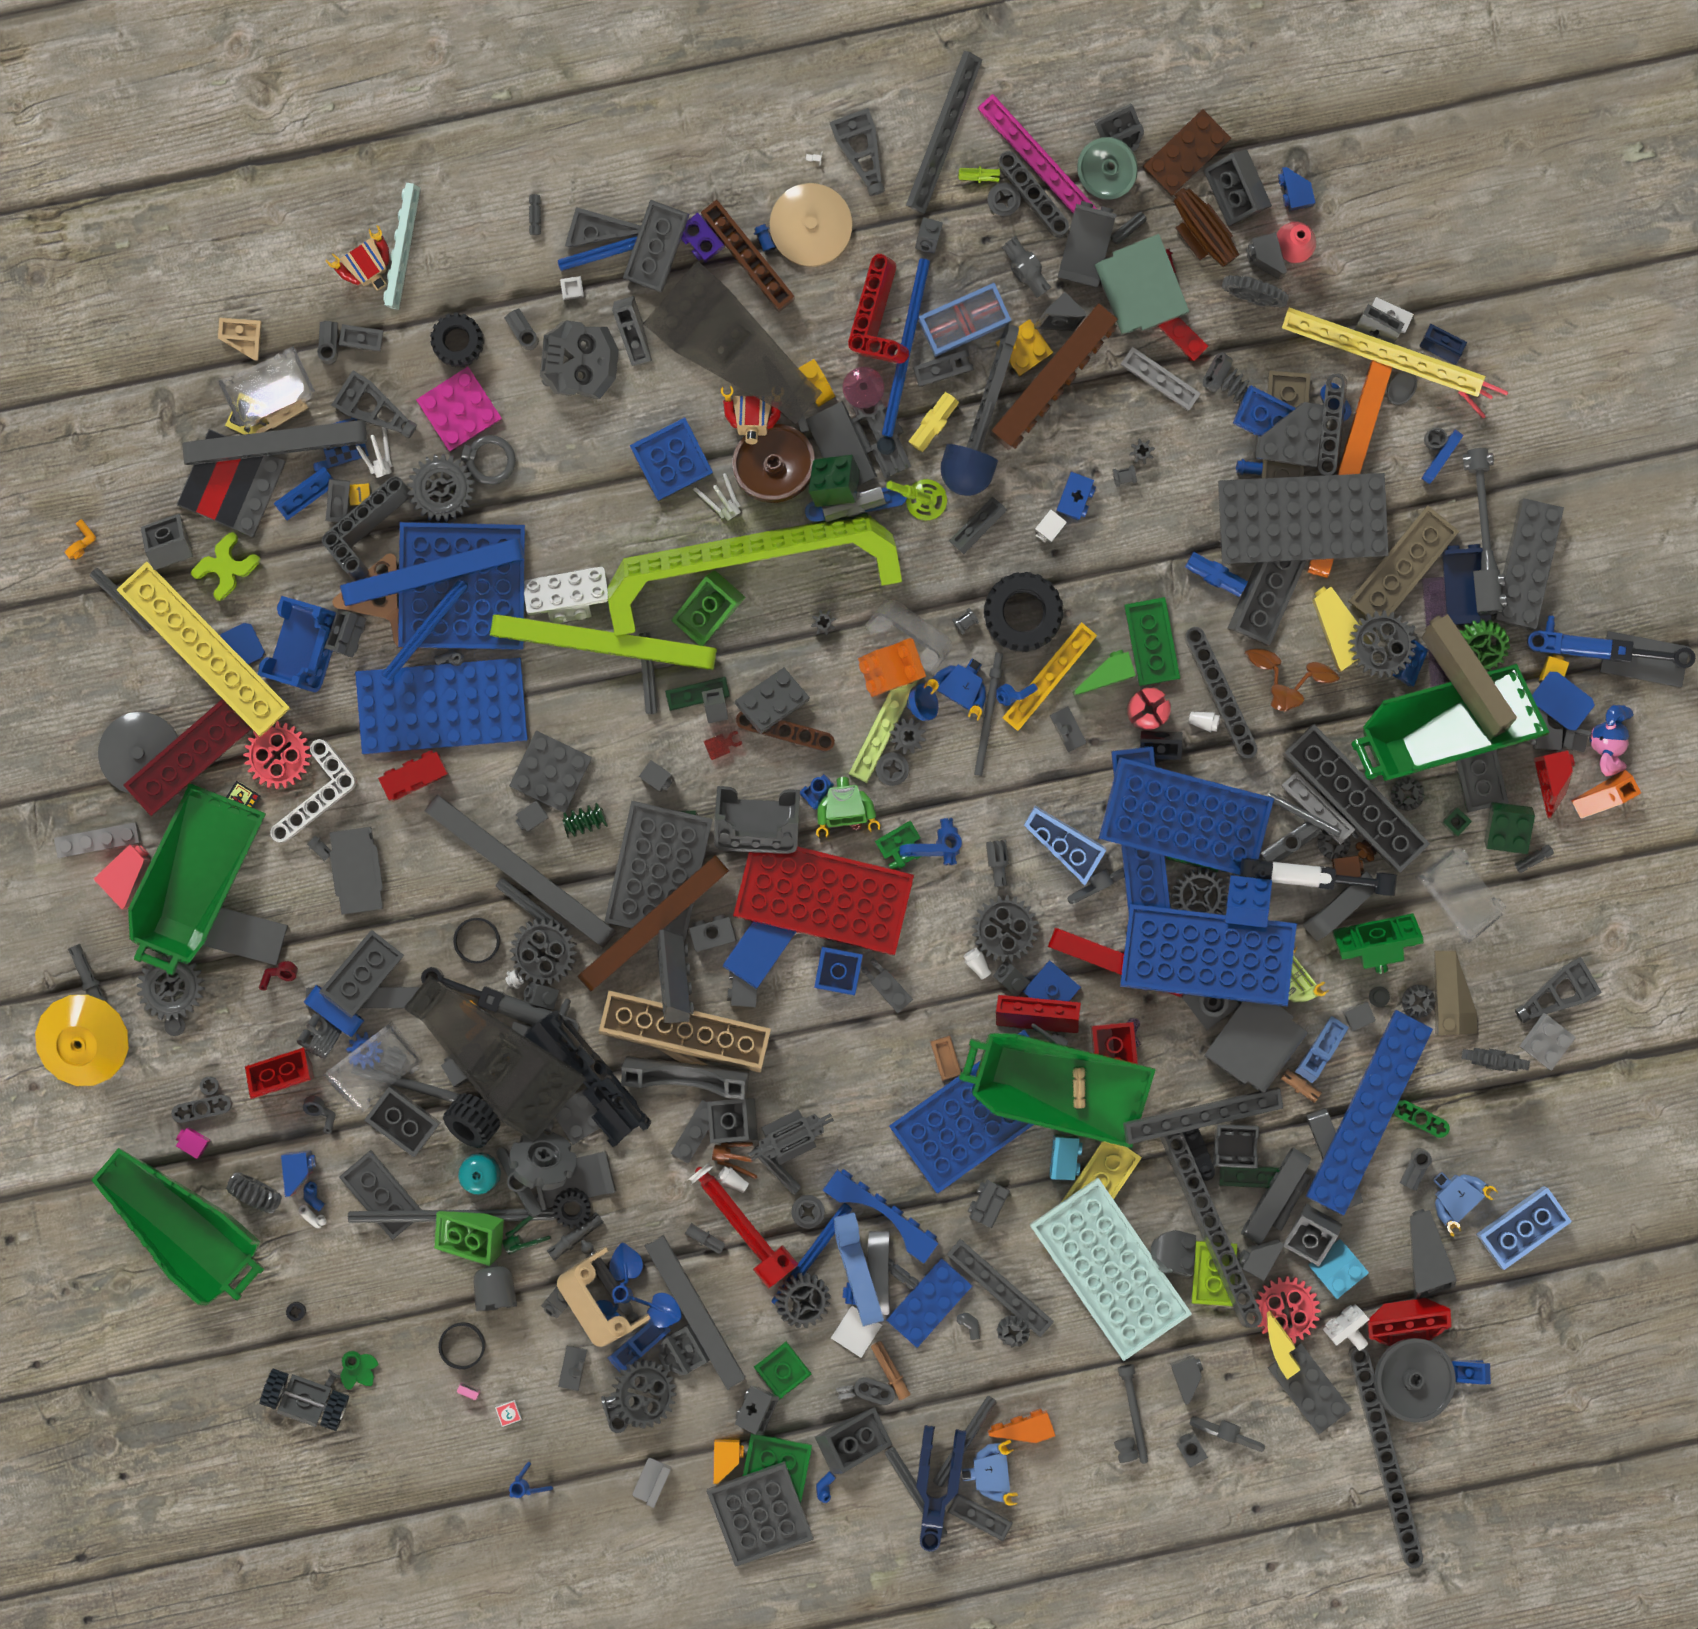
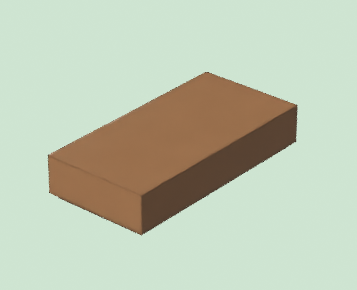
M950 1035L930 1041L942 1081L958 1077L961 1070Z

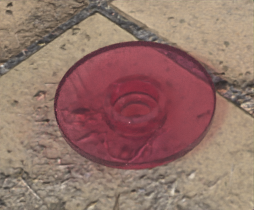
M869 367L853 369L847 374L843 382V394L846 400L857 408L864 409L876 405L884 393L882 377L877 371ZM861 383L867 384L866 390L859 388Z

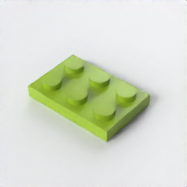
M1196 1241L1191 1303L1233 1306L1205 1241ZM1213 1242L1217 1247L1221 1245V1242ZM1231 1243L1232 1248H1233V1250H1234V1252H1235V1255H1236V1257H1237V1245H1238V1244H1237V1243ZM1223 1255L1221 1258L1222 1264L1228 1266L1230 1259L1227 1255ZM1235 1274L1230 1276L1232 1285H1235Z

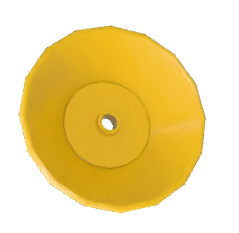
M68 995L53 1002L41 1015L35 1031L36 1051L44 1067L57 1079L75 1086H95L111 1079L123 1066L129 1050L128 1030L120 1014L106 1001L90 995ZM79 1041L82 1046H76L75 1042Z

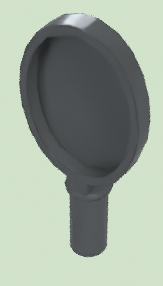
M1403 371L1393 377L1387 388L1388 400L1395 405H1401L1409 401L1417 388L1416 376Z

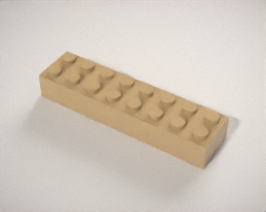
M608 991L599 1028V1035L760 1073L771 1032L770 1028L698 1011L690 1014L689 1022L664 1023L662 1003L613 991Z

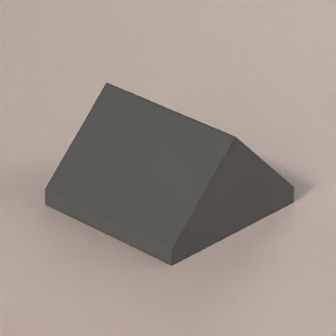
M1064 292L1045 310L1035 323L1034 329L1075 331L1086 317V312Z

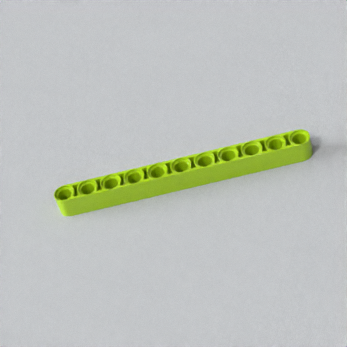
M493 615L490 636L709 670H714L717 649L712 647L628 634L615 636L614 632L503 615Z

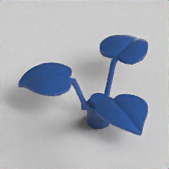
M621 1243L613 1253L609 1268L616 1281L625 1279L612 1292L615 1307L608 1300L596 1302L607 1321L615 1316H621L616 1312L619 1308V1302L626 1304L632 1300L650 1307L647 1313H649L651 1319L648 1321L654 1327L666 1328L679 1322L682 1318L681 1309L671 1295L657 1293L653 1296L652 1303L633 1297L632 1290L626 1287V1284L629 1282V1278L635 1279L641 1274L643 1260L626 1243Z

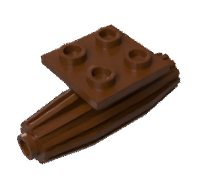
M1182 188L1174 194L1176 198L1173 202L1183 219V222L1175 227V229L1199 261L1210 255L1222 267H1225L1236 259L1239 253L1231 239L1233 235L1210 204H1206L1190 188L1188 190Z

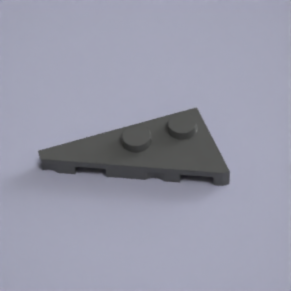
M576 207L565 246L573 247L638 235L641 225Z

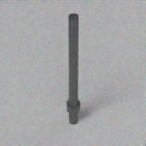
M995 652L993 668H990L989 677H991L974 775L982 776L996 700V690L1003 671L1001 670L1003 653Z

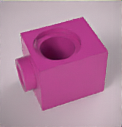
M189 1127L186 1130L182 1129L178 1134L176 1147L198 1159L202 1156L211 1140Z

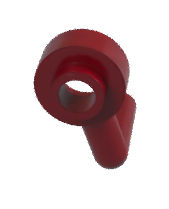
M283 961L278 964L277 968L265 969L259 989L262 991L267 990L271 976H278L284 981L295 980L298 973L297 966L293 962Z

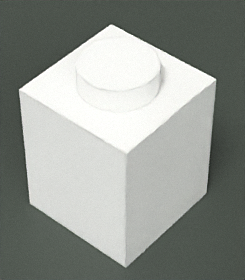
M1050 510L1034 531L1037 532L1035 536L1044 543L1047 541L1051 543L1067 522Z

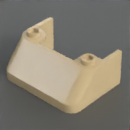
M606 1246L561 1274L557 1280L559 1291L592 1343L598 1347L610 1344L651 1319L649 1313H647L632 1324H629L622 1316H615L607 1321L589 1293L586 1285L595 1278V1269L591 1262L608 1252Z

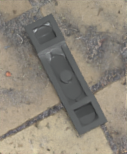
M869 1231L868 1270L882 1315H890V1231Z

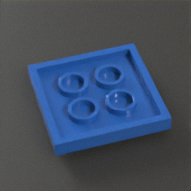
M685 417L630 445L658 501L713 474Z

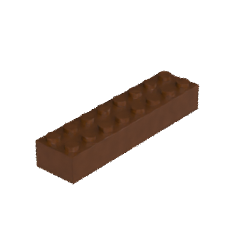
M1098 303L991 430L990 435L1008 451L1012 447L1016 449L1023 441L1024 437L1022 435L1025 431L1029 434L1037 423L1035 419L1038 416L1043 417L1050 409L1051 405L1049 403L1051 400L1056 402L1064 391L1062 387L1065 384L1069 386L1077 376L1076 371L1078 368L1083 370L1091 359L1089 355L1092 352L1096 354L1104 343L1102 341L1106 336L1109 339L1118 327L1116 325L1118 319Z

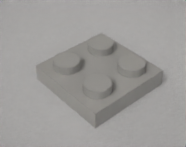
M1543 1013L1519 1047L1552 1071L1576 1037L1547 1014Z

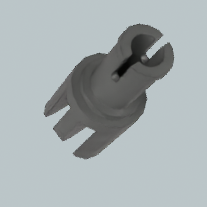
M1004 839L986 842L988 866L993 868L994 887L1006 886L1008 884L1005 867L1009 864L1007 841Z

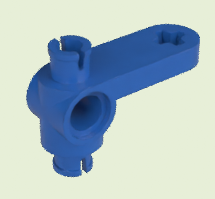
M948 818L940 819L941 829L937 830L938 839L936 844L899 846L900 856H943L944 865H956V855L960 854L962 840L958 834V828L953 827V818H949V820ZM946 840L951 842L952 848L946 845Z

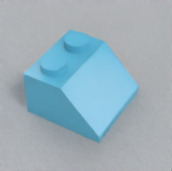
M1053 1136L1049 1172L1051 1179L1075 1180V1175L1079 1176L1080 1163H1077V1157L1082 1154L1083 1143L1079 1142L1078 1137Z
M1338 1239L1332 1245L1320 1266L1312 1262L1308 1264L1336 1299L1369 1273L1341 1239Z

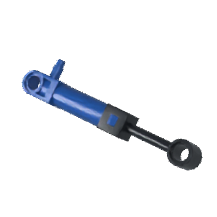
M1550 615L1546 623V631H1534L1527 639L1529 649L1539 653L1574 655L1626 663L1632 661V656L1673 661L1675 666L1680 669L1691 667L1696 660L1694 651L1687 647L1671 653L1633 648V641L1554 632L1555 617ZM1534 636H1541L1544 643L1541 647L1533 645L1532 639ZM1683 652L1687 653L1690 657L1687 664L1679 661V655Z

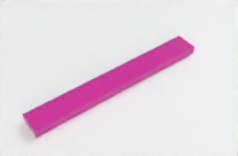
M994 94L977 107L1073 215L1076 204L1081 205V201L1092 204Z

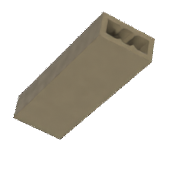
M1447 614L1442 618L1440 615L1429 622L1430 625L1425 628L1426 632L1421 638L1483 731L1492 740L1506 732L1518 717L1450 616Z

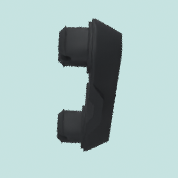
M1199 1128L1182 1132L1203 1181L1211 1180L1215 1175V1168Z

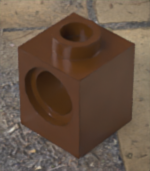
M1359 856L1331 859L1332 867L1336 869L1335 875L1360 877L1361 872H1364L1362 859L1359 860Z

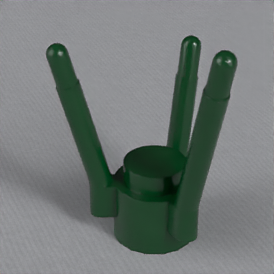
M529 1215L513 1230L505 1233L507 1238L503 1239L502 1243L505 1251L511 1255L523 1248L550 1240L551 1236L541 1237L525 1243L520 1235L516 1236L515 1233L534 1218Z

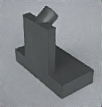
M1069 706L1050 715L1068 752L1087 743Z
M567 1345L558 1387L579 1391L588 1349Z

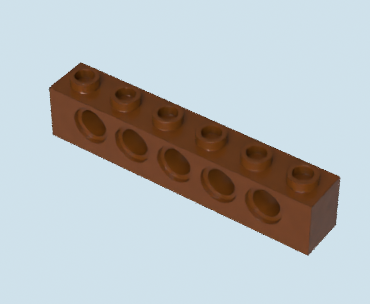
M717 199L701 211L702 218L778 312L795 300L793 293Z

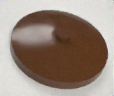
M775 424L773 428L768 429L767 435L758 436L756 444L746 443V435L740 440L733 454L732 468L737 484L751 498L766 503L784 502L799 495L809 485L812 462L815 460V455L809 440L799 430L788 425Z

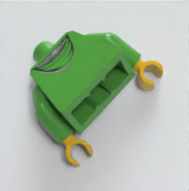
M847 777L838 778L836 780L837 787L828 789V795L823 797L817 808V819L820 827L817 829L816 835L820 837L819 831L824 829L826 837H828L830 833L828 827L867 823V819H869L867 824L869 831H871L870 825L872 823H877L879 830L880 824L875 820L876 812L873 801L864 791H859L857 785L849 786V779Z

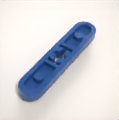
M887 487L881 488L886 504L865 510L864 513L902 506L906 502L907 497L887 489ZM810 502L806 506L805 515L809 521H826L822 507H816L814 502Z

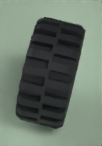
M1016 572L1003 577L992 587L985 601L984 618L987 630H989L992 638L1000 643L999 645L1015 652H1029L1040 649L1053 639L1060 629L1064 612L1059 592L1049 580L1031 572ZM1017 593L1032 594L1042 605V620L1036 628L1030 631H1017L1010 627L1005 620V604L1010 597Z

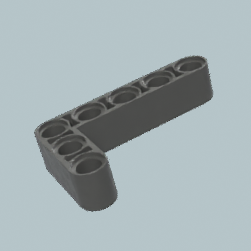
M395 476L388 479L323 535L322 543L354 581L365 579L368 575V568L351 547L410 497L407 494L410 488L399 477Z

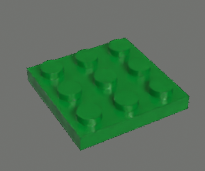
M751 1433L743 1476L786 1462L801 1502L812 1444Z

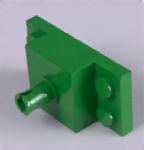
M1414 913L1337 928L1332 931L1342 960L1359 956L1364 969L1375 967V972L1382 974L1381 967H1383V972L1386 973L1388 971L1387 964L1405 961L1403 947L1424 943L1423 935Z

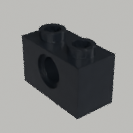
M1141 731L1140 748L1153 746L1154 759L1182 760V732Z

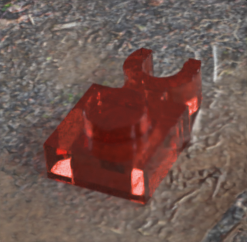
M738 731L731 732L728 738H724L722 733L703 741L711 760L731 753L729 750L730 746L739 747L743 744L742 741L738 743L732 741V737L737 735Z

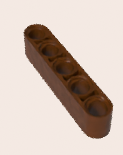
M742 712L737 714L736 723L739 728L760 734L751 723L748 726L741 725L739 720L744 714ZM783 720L773 725L769 731L761 734L825 752L830 751L835 743L834 737L830 733ZM784 725L791 728V734L787 737H783L779 733L780 728ZM802 731L811 733L809 742H802L799 735ZM824 736L831 739V745L827 748L821 747L819 743L820 738Z

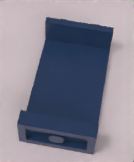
M1480 544L1468 545V549H1460L1459 545L1447 546V550H1444L1442 553L1446 615L1450 616L1455 625L1472 624L1473 620L1477 624H1479L1481 619H1484L1485 623L1489 619L1491 620V615L1479 616L1477 612L1473 571L1481 570L1483 548H1481Z

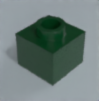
M1455 807L1441 821L1455 837H1458L1472 822L1458 807ZM1454 818L1459 821L1457 826L1452 825Z

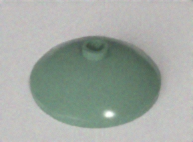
M1101 137L1093 140L1084 147L1078 159L1077 170L1082 185L1089 193L1098 198L1107 200L1119 198L1133 187L1137 179L1138 165L1133 151L1128 145L1116 138ZM1110 162H1112L1115 165L1114 169L1110 168Z

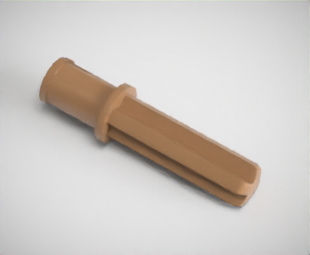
M881 1341L874 1343L871 1349L889 1380L888 1384L892 1385L899 1401L910 1396L911 1393L902 1380L903 1375L900 1376Z

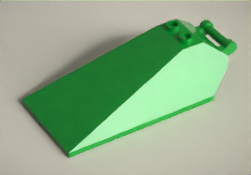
M1514 664L1487 672L1518 717L1506 732L1492 740L1483 731L1451 682L1382 701L1379 708L1363 726L1365 737L1356 739L1351 743L1353 750L1357 751L1365 769L1366 779L1372 780L1382 775L1384 781L1549 735V730L1518 665ZM1369 745L1378 765L1377 767L1372 766L1364 749L1365 746Z
M191 783L188 785L128 908L130 940L139 945L134 956L135 961H143L166 970V973L172 976L177 969L179 961L185 964L190 963L206 941L266 813ZM150 949L172 959L168 963L145 954V951Z
M991 1033L988 1035L986 1042L973 1038L970 1039V1049L959 1079L974 1083L972 1095L994 1115L1128 1148L1133 1147V1144L1126 1143L1123 1123L1141 1119L1156 1071L1155 1068L1019 1034ZM982 1049L983 1054L976 1076L971 1075L977 1051ZM1076 1067L1085 1069V1076L1083 1077L1085 1079V1107L1081 1109L1074 1108L1073 1080L1075 1077H1073V1069Z

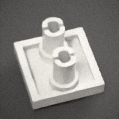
M1356 1304L1350 1305L1342 1311L1338 1318L1328 1321L1323 1331L1336 1346L1348 1337L1358 1350H1362L1368 1345V1342L1358 1328L1369 1321V1318Z

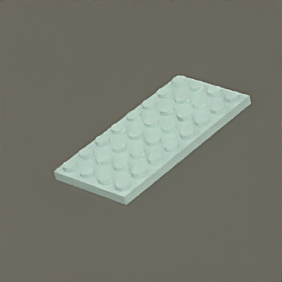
M1096 1178L1030 1224L1037 1237L1123 1361L1192 1314L1166 1275L1158 1269V1264L1155 1260H1152L1150 1252L1099 1178Z

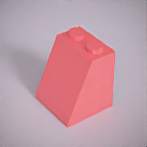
M129 845L94 878L97 884L121 909L129 908L151 862V859L148 857L150 853L142 845Z

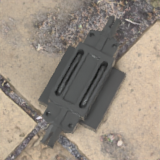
M798 1109L761 1127L765 1138L758 1141V1149L748 1153L751 1161L761 1156L766 1160L775 1157L778 1165H781L817 1147L814 1142L815 1137L824 1133V1125L834 1121L833 1118H830L832 1115L829 1113L819 1119L818 1116L813 1114L805 1118L802 1117Z

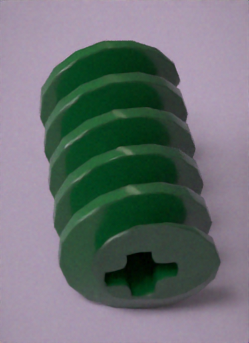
M595 803L594 810L589 805L586 812L579 808L578 815L573 810H571V817H568L565 812L563 813L562 821L568 839L569 832L574 837L577 836V830L585 834V827L590 832H593V825L598 830L601 829L602 822L608 827L604 811L598 803Z

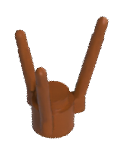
M752 1142L715 1144L712 1160L717 1161L719 1165L731 1167L742 1174L754 1179L757 1178V1175L726 1162L730 1158L753 1162L749 1157L731 1154V1149H728L729 1147L753 1146Z

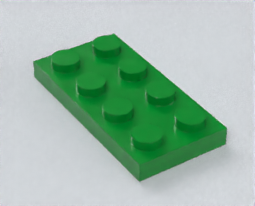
M1165 597L1125 604L1124 609L1139 686L1180 679Z

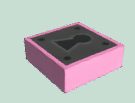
M461 1383L457 1392L476 1400L480 1390Z

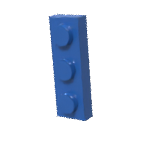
M323 467L274 504L285 519L289 520L328 491L329 479H333V477Z

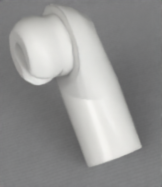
M306 1205L301 1206L298 1210L299 1214L315 1228H321V1226L327 1223L324 1215L321 1214L317 1217Z

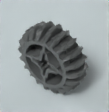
M1197 868V874L1194 873L1193 869H1189V877L1183 872L1182 877L1185 880L1176 879V882L1181 884L1180 887H1172V889L1178 890V894L1171 895L1172 898L1178 897V901L1173 902V906L1180 904L1181 907L1177 910L1191 911L1189 909L1191 905L1200 903L1207 910L1203 913L1216 914V910L1222 913L1223 909L1219 905H1226L1227 902L1221 901V897H1228L1227 893L1221 894V890L1227 888L1226 885H1218L1223 879L1219 878L1215 881L1214 878L1217 876V873L1214 872L1211 876H1208L1209 869H1206L1204 874H1202L1201 868ZM1203 878L1208 880L1210 884L1204 888H1199L1192 880ZM1188 885L1192 895L1184 903L1183 891L1185 886ZM1215 888L1216 901L1211 906L1208 901V894ZM1195 890H1199V892L1206 891L1202 896L1204 901H1200V899L1192 901L1197 895Z
M239 1172L234 1173L230 1177L226 1187L227 1191L236 1199L269 1214L274 1213L278 1209L282 1199L280 1193L272 1189V1187Z
M799 1272L797 1278L790 1275L791 1281L783 1280L785 1286H779L778 1290L781 1293L775 1294L776 1299L779 1300L775 1302V1306L779 1308L777 1313L782 1315L781 1319L784 1322L788 1321L789 1326L795 1324L796 1328H800L803 1324L805 1328H808L809 1322L816 1326L815 1320L818 1318V1320L822 1321L823 1318L820 1315L828 1313L825 1307H830V1303L826 1301L831 1298V1295L827 1293L829 1288L824 1286L825 1282L822 1279L818 1280L817 1275L811 1277L808 1272L805 1273L804 1277ZM803 1286V1288H802L801 1290H799V1291H794V1290H796L797 1288ZM814 1288L818 1294L817 1303H814L812 1300ZM789 1297L794 1301L792 1312L788 1309ZM809 1309L811 1310L808 1313L803 1314L804 1311Z

